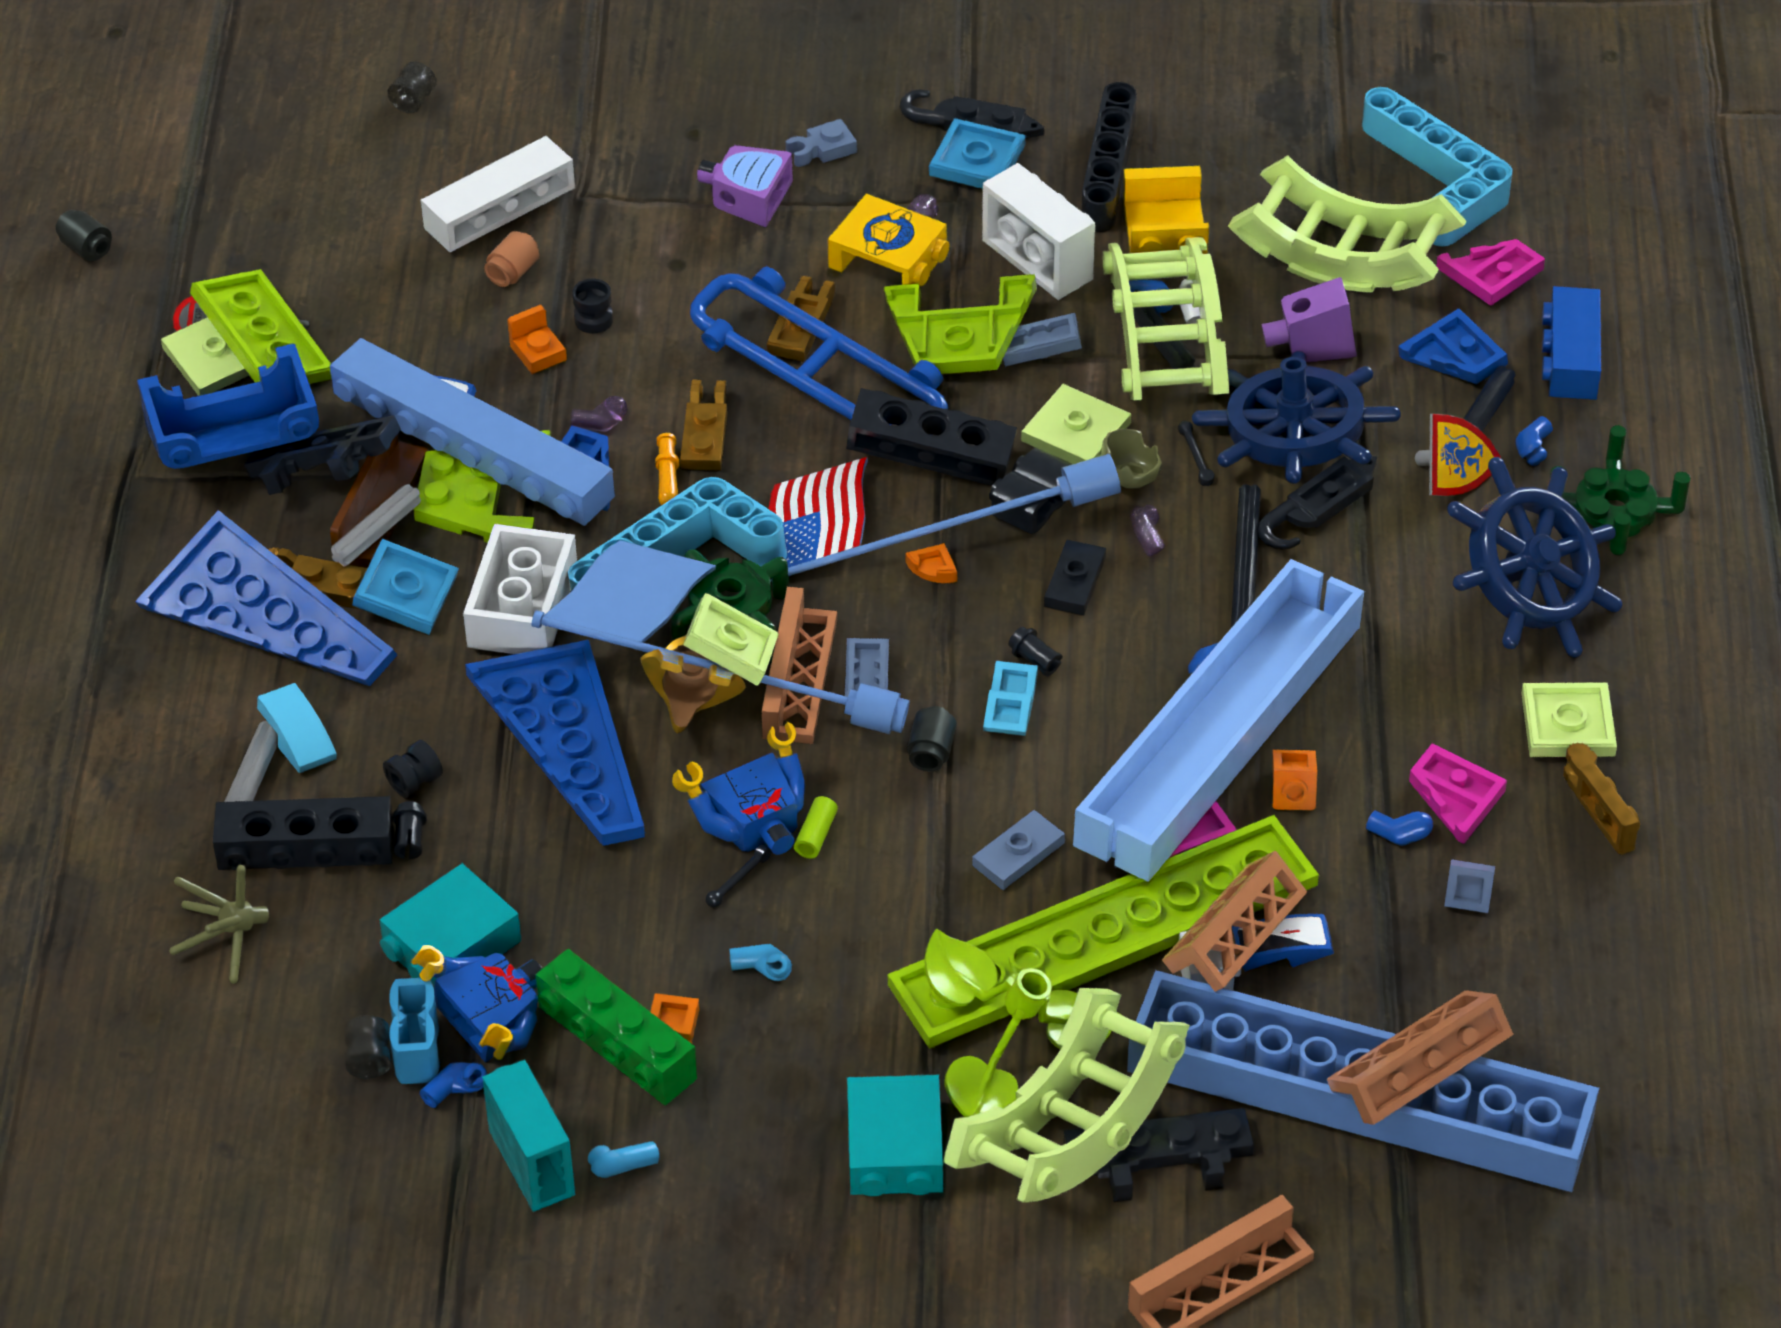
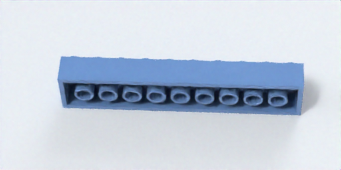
M1155 970L1136 1022L1151 1029L1154 1022H1184L1190 1025L1185 1038L1186 1047L1184 1054L1176 1062L1167 1083L1561 1190L1573 1191L1594 1119L1599 1092L1598 1087L1480 1056L1375 1125L1366 1124L1360 1116L1352 1095L1331 1091L1326 1079L1396 1034L1225 988L1214 992L1209 984ZM1129 1039L1127 1072L1133 1073L1146 1046Z

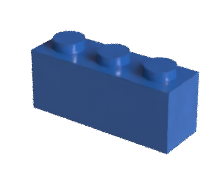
M1553 286L1551 302H1544L1542 311V325L1549 326V329L1543 330L1542 353H1549V357H1543L1542 380H1549V397L1597 400L1601 375L1600 289Z

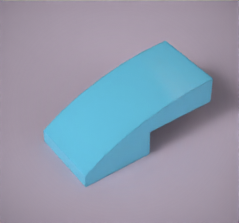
M996 661L992 688L989 690L983 731L1026 736L1038 676L1037 665Z
M295 683L257 697V709L278 734V748L298 773L336 760L337 753L322 722Z

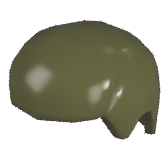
M1118 429L1109 432L1104 438L1100 456L1111 455L1118 473L1120 486L1125 488H1142L1151 484L1157 478L1162 467L1157 445H1154L1152 448L1147 447L1143 442L1140 431Z

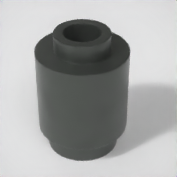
M68 210L59 217L56 223V233L64 245L87 261H96L108 253L111 247L112 233L107 227L84 211Z
M931 706L923 708L915 714L907 752L910 763L917 769L928 772L937 771L949 759L957 722L946 709Z

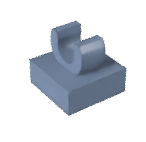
M1451 859L1444 906L1488 913L1495 866Z

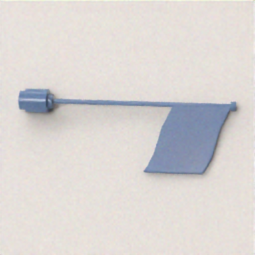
M620 540L610 546L594 561L575 588L545 614L542 611L535 610L531 626L541 628L542 625L647 653L661 649L682 655L684 663L707 669L711 665L720 666L710 660L644 643L669 621L691 589L706 575L716 570V565ZM764 675L760 683L843 704L845 705L844 714L851 715L850 724L890 734L891 731L902 732L910 700L900 698L901 693L863 683L860 684L858 691L851 689L848 697L767 675Z

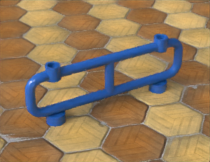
M763 267L752 280L739 274L718 276L691 303V319L704 332L701 338L710 350L718 352L724 345L730 347L849 420L852 419L856 405L812 379L838 350L929 405L948 410L944 396L936 390L942 384L943 376L934 364L927 360H920L909 373L905 372L779 297L785 290L786 285L781 275L770 267ZM736 289L821 339L824 343L797 370L735 333L727 321L720 318L715 321L705 313V310L723 291Z

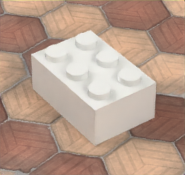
M1019 163L983 183L982 240L1024 274H1035L1036 283L1057 300L1093 280L1095 222L1089 215L1082 213L1069 203L1062 194L1056 193L1043 183L1036 174L1029 172Z
M494 524L463 613L467 648L519 654L553 646L558 629L542 625L541 628L532 627L531 623L535 610L546 614L570 593L568 570L570 566L577 562L575 535Z

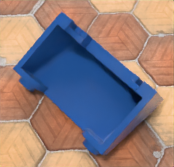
M295 343L275 348L277 357L274 364L268 369L266 365L258 367L260 382L184 400L180 386L172 387V391L166 390L161 386L157 375L138 379L145 424L162 463L169 468H185L303 440L314 434L319 427L317 404Z

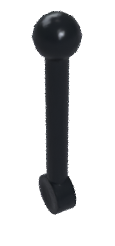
M1184 420L1179 423L1178 432L1185 436L1199 469L1198 482L1203 486H1210L1214 482V472L1206 468L1192 434L1193 424L1190 421Z
M761 844L756 849L754 856L717 891L708 892L705 898L708 906L713 908L720 906L723 896L758 863H765L772 853L769 847Z

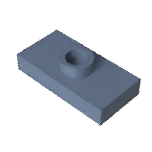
M1067 314L1019 326L1003 357L1005 367L1081 349L1082 345L1076 314Z
M847 638L846 697H848L851 689L858 691L861 683L888 690L889 639Z
M1033 810L972 856V866L1004 890L1065 843V833L1037 811Z

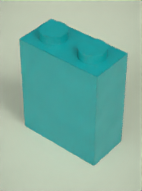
M463 863L379 919L382 934L380 945L383 952L391 961H399L406 967L411 978H420L419 974L424 968L411 963L422 946L430 945L435 947L443 956L487 957L494 953L503 954L522 941L519 913ZM431 978L430 981L433 985V988H435V980L438 978Z
M522 1060L510 1066L499 1067L492 1073L482 1076L489 1132L532 1211L535 1212L574 1196L575 1185L570 1140L526 1061Z
M939 1075L847 1077L850 1195L879 1196L895 1193L925 1195L930 1192H943Z

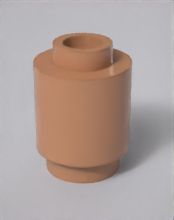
M510 232L488 255L487 263L484 266L487 277L500 287L515 284L539 259L536 241L527 233Z

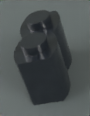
M1038 448L1032 449L1025 456L1021 455L1016 460L1012 472L1003 479L999 478L995 481L989 494L991 506L1056 487V478L1062 476L1061 469L1071 464ZM1060 494L992 515L1030 534H1034L1046 524L1053 512L1061 508L1066 501H1063Z

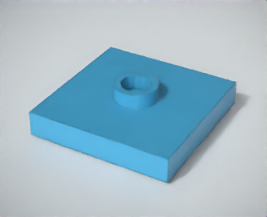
M954 118L929 165V176L983 188L985 181L1016 164L1025 146V135Z
M382 539L354 595L352 606L430 635L456 580L459 568Z

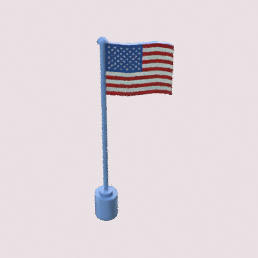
M1106 454L1063 467L1061 469L1062 476L1056 478V487L861 546L866 520L862 486L865 468L868 463V458L865 457L775 484L771 492L769 510L782 519L787 549L788 576L1058 494H1060L1063 501L1070 500L1072 506L1075 507L1121 493V486L1113 459L1110 454Z

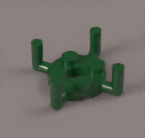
M1619 425L1613 426L1610 429L1606 453V469L1597 467L1588 469L1585 472L1584 478L1578 484L1576 493L1563 491L1562 498L1568 501L1581 514L1584 520L1593 525V528L1605 524L1615 527L1616 535L1612 540H1609L1610 551L1614 555H1622L1626 551L1628 537L1639 534L1640 528L1648 524L1650 526L1655 519L1656 513H1682L1686 507L1691 479L1688 473L1677 472L1674 475L1671 497H1657V493L1649 482L1650 478L1646 472L1638 469L1630 471L1622 469L1626 429ZM1554 466L1553 468H1551L1550 476L1554 468L1562 466ZM1618 500L1623 502L1625 505L1614 506L1611 505L1608 501Z
M690 549L685 553L684 557L716 565V570L706 575L688 593L689 607L672 616V642L687 635L688 626L691 625L698 604L705 593L776 631L775 625L765 615L771 610L770 580L772 579L773 596L777 599H784L787 587H789L788 562L784 557H776L759 566L745 559H742V564L729 563V558H718L708 561L695 549ZM725 590L730 592H739L737 595L731 597L723 596L720 594ZM773 649V652H772V655H771L769 664L772 663V658H773L774 649Z

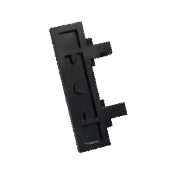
M393 415L317 431L303 440L254 451L244 465L251 478H262L269 495L282 493L284 488L290 486L291 473L299 472V468L306 471L326 462L336 481L346 480L359 471L358 460L366 458L367 454L373 457L386 452L391 447L390 443L401 428Z
M1245 1108L1144 1120L1132 1136L1129 1145L1124 1150L1119 1151L1092 1176L1097 1175L1098 1179L1109 1178L1114 1202L1132 1200L1133 1181L1131 1172L1183 1164H1199L1205 1191L1222 1189L1223 1175L1225 1174L1223 1163L1231 1162V1158L1253 1156L1254 1144ZM1082 1128L1064 1130V1145L1080 1136L1086 1130Z

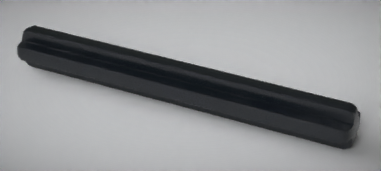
M1244 484L1239 488L1231 628L1255 601L1261 489L1256 484L1252 486Z

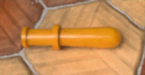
M662 433L656 439L659 455L655 459V466L659 470L658 499L661 506L678 495L676 470L679 467V457L675 454L676 437L671 433Z

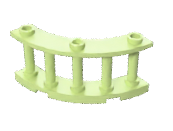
M1286 156L1262 170L1260 174L1272 186L1263 203H1257L1234 216L1228 227L1241 240L1265 258L1271 254L1288 264L1287 270L1293 274L1319 284L1341 277L1345 290L1373 292L1376 287H1392L1393 291L1419 286L1433 280L1439 269L1426 255L1438 235L1463 227L1467 221L1442 194L1428 200L1410 204H1382L1348 196L1321 183L1299 167L1289 156ZM1284 197L1308 212L1297 231L1292 230L1273 216ZM1321 220L1346 230L1336 248L1310 239ZM1361 235L1385 238L1378 252L1352 251ZM1417 239L1416 243L1412 242L1399 247L1403 240Z
M1202 237L1185 238L1186 246H1180L1179 250L1123 254L1117 243H1108L1109 251H1103L1102 253L1104 275L1110 274L1111 282L1115 287L1112 291L1114 313H1121L1128 367L1121 371L1122 388L1124 393L1130 392V400H1142L1141 387L1202 383V387H1208L1209 394L1229 393L1225 341L1221 342V338L1217 339L1215 322H1222L1217 281L1211 255L1202 253V250H1207L1206 241ZM1186 277L1187 280H1192L1193 283L1191 288L1131 292L1129 280ZM1192 304L1193 308L1199 307L1201 319H1197L1194 324L1135 328L1133 308ZM1197 339L1198 343H1204L1206 363H1201L1200 367L1140 371L1138 343Z
M1079 988L1071 1014L1056 1042L1061 1049L1047 1069L1040 1066L1030 1079L1016 1091L1017 1100L1007 1107L1000 1108L995 1106L977 1115L955 1118L943 1163L955 1169L990 1163L1023 1179L1017 1199L1024 1203L1044 1200L1074 1188L1095 1174L1119 1151L1124 1150L1129 1145L1132 1136L1149 1115L1163 1092L1176 1062L1183 1056L1186 1047L1185 1038L1190 1025L1184 1022H1154L1151 1029L1117 1013L1121 994L1110 989ZM1109 1030L1146 1046L1131 1077L1095 1061ZM1090 1078L1120 1092L1114 1103L1101 1117L1068 1102L1083 1079ZM1055 1117H1059L1086 1130L1063 1146L1036 1134ZM1024 1148L1035 1154L1029 1155L1027 1161L1010 1152L1014 1149Z

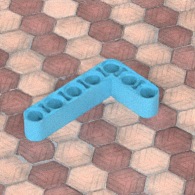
M1377 87L1366 93L1362 122L1364 132L1446 184L1448 187L1435 196L1442 194L1467 221L1463 227L1438 235L1433 245L1449 246L1508 204L1513 170L1507 162L1389 88Z
M717 477L704 478L570 566L568 570L570 588L572 591L594 561L610 546L620 540L684 557L688 550L696 549L714 537L759 566L776 557H784L786 559L787 549L783 522L778 515L727 481Z

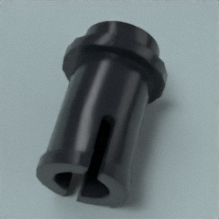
M1020 627L1013 633L1008 643V646L1012 649V654L1017 658L1022 656L1032 665H1037L1038 670L1044 676L1052 675L1061 664L1062 654L1056 652L1039 639L1035 629Z
M407 801L400 803L392 814V820L396 825L394 854L404 859L405 847L409 844V859H415L422 854V826L427 822V814L419 803Z

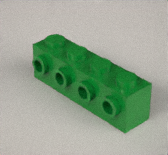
M566 949L536 973L539 1008L664 1106L697 1080L695 1046L570 949Z

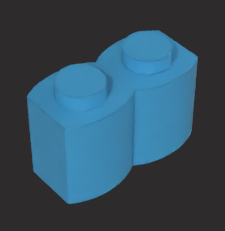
M421 978L396 979L392 984L389 995L393 1020L390 1026V1042L395 1074L400 1084L429 1083L439 1071V1055L436 1041L439 1033V1022L434 988L431 981L425 982Z

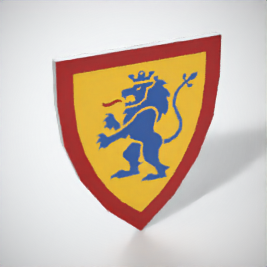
M1430 414V450L1418 451L1415 455V462L1418 466H1430L1429 495L1451 496L1464 494L1481 485L1491 476L1488 468L1490 459L1493 457L1501 458L1491 440L1478 427L1465 419L1451 415Z

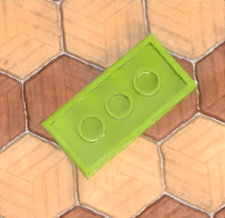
M261 269L192 283L190 294L255 383L260 382L258 367L266 365L268 369L274 364L277 357L275 348L294 343L309 384L332 379L331 363Z

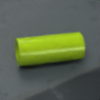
M824 796L814 799L794 843L795 851L802 857L815 858L818 856L838 811V806L832 799Z

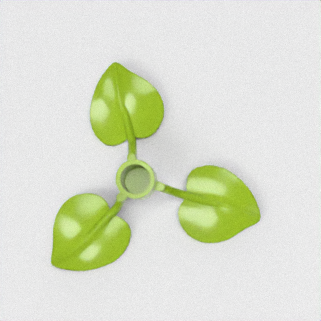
M936 929L928 942L925 953V972L934 992L953 1005L966 1006L973 1001L975 996L981 1001H987L1007 991L1005 1004L1008 1013L1012 1016L988 1065L977 1057L965 1056L955 1060L949 1066L945 1075L947 1094L964 1117L980 1114L995 1106L1005 1108L1017 1100L1016 1091L1018 1090V1084L1012 1074L995 1068L1020 1021L1032 1018L1038 1013V1020L1041 1023L1047 1024L1046 1034L1048 1039L1057 1048L1061 1049L1056 1042L1068 1021L1078 993L1058 989L1051 991L1050 979L1042 971L1034 968L1024 969L1016 979L1008 977L1005 983L993 988L997 982V968L993 960L978 947L952 938ZM1111 1030L1108 1031V1034H1107L1105 1040L1107 1039V1037H1108V1036L1110 1035V1033L1112 1032Z

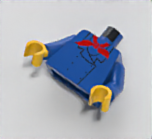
M790 722L785 724V730L788 735L787 741H780L776 738L773 726L769 730L767 736L768 743L773 749L779 750L780 757L778 758L773 753L767 754L700 784V787L698 784L702 781L703 771L697 763L690 762L686 766L688 773L692 777V782L685 780L679 769L674 773L672 779L674 787L681 792H688L690 798L687 801L704 832L724 841L733 842L741 851L746 852L758 848L761 844H767L773 854L780 855L787 852L793 846L795 840L791 833L797 828V813L803 809L805 781L798 754L792 753L790 745L795 739L796 729Z
M430 945L422 946L411 963L424 967L419 974L423 981L428 982L432 977L438 978L435 980L434 988L436 1007L485 1063L493 1057L501 1060L505 1053L524 1049L528 1045L537 1023L536 1008L538 996L534 991L537 988L536 973L543 969L537 961L532 959L515 969L499 953H494L487 957L454 958L443 956L438 949Z

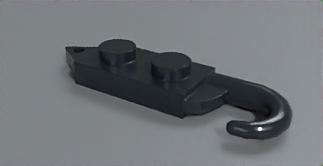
M922 89L906 93L900 101L901 112L906 118L916 123L943 127L944 131H948L955 118L1023 134L1025 138L1044 135V126L1028 116L1026 109L958 96L942 101L934 110L914 107L911 104L912 101L930 96L928 90Z
M1344 456L1288 495L1285 502L1261 519L1258 527L1260 539L1267 546L1280 550L1291 549L1299 545L1301 542L1300 538L1295 537L1283 540L1274 536L1272 530L1286 520L1300 527L1317 528L1373 488L1374 477L1372 476L1376 467L1377 456H1372L1370 462L1365 465L1349 460Z

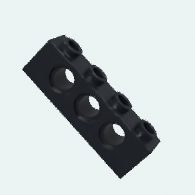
M861 388L849 425L846 449L993 486L996 480L999 478L1003 479L1006 476L1017 427L1006 425L998 420H986L967 415L959 410L951 411L928 405L923 401H911L891 396L883 391Z
M390 796L216 802L213 847L218 870L237 871L239 865H243L245 869H286L292 867L326 868L331 866L392 864L394 822L392 820L393 813Z

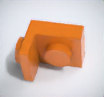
M542 305L508 318L510 347L531 374L567 360L566 348L547 326L546 310Z
M1273 750V808L1276 810H1314L1316 808L1317 793L1316 751Z

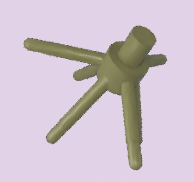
M243 865L237 867L236 901L233 902L181 877H176L174 883L177 886L219 906L216 907L185 900L181 904L182 908L218 916L219 921L206 925L204 932L171 947L170 954L176 955L223 932H234L229 981L232 984L237 983L243 931H249L253 924L266 923L269 919V911L266 906L252 907L248 901H245V867Z

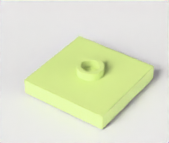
M208 317L161 339L162 348L198 396L213 393L249 376Z
M1062 384L1021 431V441L1069 463L1076 464L1099 457L1106 435L1118 429H1126L1131 424V413Z
M705 593L698 604L683 645L758 686L765 675L779 634L766 625Z
M1523 683L1521 694L1530 757H1566L1569 745L1577 742L1591 747V751H1594L1597 757L1616 755L1617 743L1608 683Z

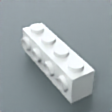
M545 136L421 199L424 229L449 252H452L574 189L573 159Z

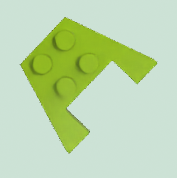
M1035 274L1000 277L999 305L920 311L921 291L919 284L884 286L887 304L914 365L920 360H927L934 364L941 374L998 370L1037 290Z
M550 430L541 431L551 436ZM431 450L425 452L418 486L421 502L414 508L415 521L460 535L465 530L483 536L486 543L489 541L494 524L535 529L534 517L495 515L501 484L491 476L474 467L466 466L459 459L443 451Z

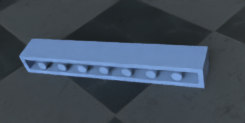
M362 338L330 365L333 391L341 400L351 402L366 410L375 418L394 415L401 431L405 434H411L423 440L434 449L459 459L466 466L474 467L491 476L498 483L506 484L523 493L530 500L538 501L557 511L562 517L570 518L585 526L615 497L612 468Z

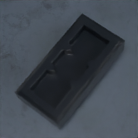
M1066 540L1044 597V607L1084 615L1106 559V548Z

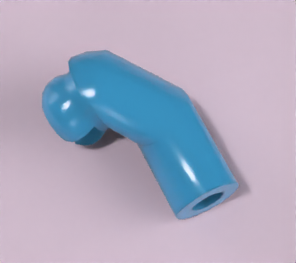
M771 944L729 949L732 971L754 968L770 980L781 981L786 979L792 970L790 959Z
M653 1141L610 1150L605 1145H599L593 1148L588 1155V1162L591 1165L592 1173L602 1178L653 1165L659 1161V1150Z

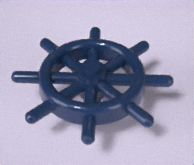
M1296 351L1291 357L1284 359L1280 363V368L1259 373L1251 378H1247L1233 369H1228L1229 386L1236 390L1229 399L1227 410H1198L1193 413L1192 422L1196 426H1228L1234 445L1218 455L1217 462L1221 467H1229L1245 456H1248L1264 464L1286 467V480L1289 483L1295 484L1301 480L1302 467L1322 464L1343 454L1361 465L1368 464L1372 457L1370 451L1356 443L1362 435L1364 423L1396 422L1400 419L1401 412L1395 406L1364 407V399L1358 387L1372 379L1373 370L1370 367L1362 366L1345 377L1328 369L1307 366L1306 355L1302 351ZM1334 402L1341 406V407H1328V408H1326L1327 406L1331 405V404L1334 403ZM1261 404V405H1263L1264 407H1266V408H1268V409H1254V408ZM1331 423H1338L1333 428L1326 425ZM1251 425H1265V426L1262 427V428H1260L1259 430H1257V429H1255V428H1254L1253 426H1251Z
M1493 457L1488 463V468L1500 496L1488 502L1479 513L1458 501L1449 503L1447 507V512L1451 517L1471 528L1469 555L1472 570L1456 575L1453 579V586L1458 591L1479 586L1489 602L1508 618L1502 639L1505 648L1514 649L1518 646L1524 626L1537 629L1555 626L1567 655L1577 658L1582 654L1583 648L1571 619L1580 614L1589 605L1591 600L1610 612H1618L1622 608V600L1598 585L1600 559L1597 545L1612 540L1616 535V529L1610 524L1590 529L1581 514L1568 501L1562 498L1568 477L1565 468L1556 467L1553 469L1546 490L1537 487H1520L1515 489L1503 459ZM1525 510L1539 515L1534 531ZM1506 513L1509 515L1517 536L1499 526ZM1553 526L1563 539L1555 541L1550 537ZM1496 544L1508 550L1505 559L1499 561ZM1570 554L1573 570L1562 564L1560 557ZM1553 578L1570 587L1564 601ZM1519 581L1518 588L1516 589L1512 583ZM1536 583L1547 606L1531 601Z

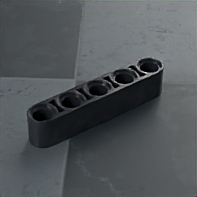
M1124 82L1111 83L1103 91L1082 189L1081 212L1089 215L1095 222L1096 233L1110 230L1116 222L1123 187L1124 169L1127 167L1135 128L1137 93L1132 85Z

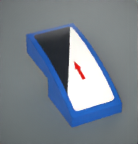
M1287 915L1242 968L1244 971H1248L1285 958L1288 959L1292 967L1334 954L1325 915ZM1236 926L1232 927L1236 945L1244 946L1243 929Z

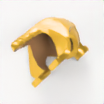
M686 635L675 639L665 648L709 660L683 645ZM661 649L650 651L640 658L646 675L668 707L671 724L677 734L686 729L695 713L727 701L742 693L746 688L742 677L726 668L711 665L707 669L684 663L682 655Z

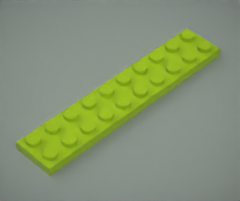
M1272 815L1168 858L1149 882L1129 874L969 940L967 943L978 947L993 960L997 968V982L993 988L1005 983L1008 977L1016 979L1024 969L1034 968L1042 971L1050 979L1051 991L1057 989L1070 990L1175 946L1179 941V933L1188 931L1246 865L1275 850L1306 890L1318 886L1319 874L1275 815ZM1275 876L1273 878L1275 896L1286 898L1289 893ZM1253 902V912L1264 908L1263 904ZM925 959L888 974L890 990L929 1049L1010 1015L1005 1004L1007 991L987 1001H981L975 996L973 1001L966 1006H956L945 1001L934 992L928 982L925 972Z

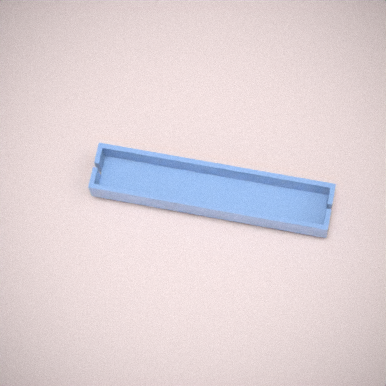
M1290 559L1076 808L1073 846L1106 862L1113 857L1115 858L1114 866L1149 882L1359 629L1364 591L1330 577L1327 581L1324 611H1321L1319 609L1324 573Z

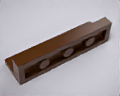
M396 435L390 443L391 447L386 452L378 456H367L330 528L332 546L403 485L409 484L413 488L416 487L421 476L425 452L429 451L427 447L398 442V436ZM397 523L349 565L368 568L381 540L389 541Z

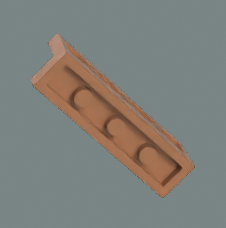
M787 587L778 629L779 635L774 648L769 676L797 684L805 682L809 687L824 691L837 624V611L804 608V588ZM803 623L826 625L825 630L813 637H810L802 629ZM812 651L819 658V661L804 668L796 658ZM767 685L762 706L763 739H767L769 730L773 726L776 738L780 741H787L788 735L785 726H783V721L799 713L807 721L806 728L794 727L796 729V736L793 742L813 744L822 699L809 695L798 699L790 690Z
M1275 850L1246 865L1162 961L1172 974L1194 964L1214 992L1228 984L1307 891ZM1275 876L1289 893L1286 898L1275 896L1273 880ZM1253 902L1263 904L1265 922L1254 920ZM1231 926L1243 929L1244 946L1233 944ZM1210 950L1221 952L1223 966L1221 973L1206 955Z
M1465 990L1326 1080L1331 1091L1351 1094L1363 1122L1375 1125L1511 1037L1513 1032L1496 994Z
M1280 1195L1131 1281L1129 1286V1311L1144 1328H1162L1152 1315L1163 1308L1182 1311L1181 1320L1168 1328H1198L1313 1261L1314 1251L1292 1227L1294 1207L1283 1195ZM1282 1239L1296 1252L1286 1259L1266 1256L1267 1248ZM1239 1264L1258 1267L1257 1276L1249 1281L1228 1278L1230 1269ZM1201 1286L1220 1289L1219 1298L1211 1303L1190 1300L1192 1291Z

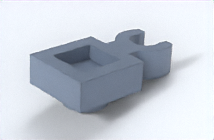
M838 119L807 129V138L800 136L789 138L786 140V152L794 153V165L802 167L809 164L816 157H819L822 163L857 153V141L842 119Z

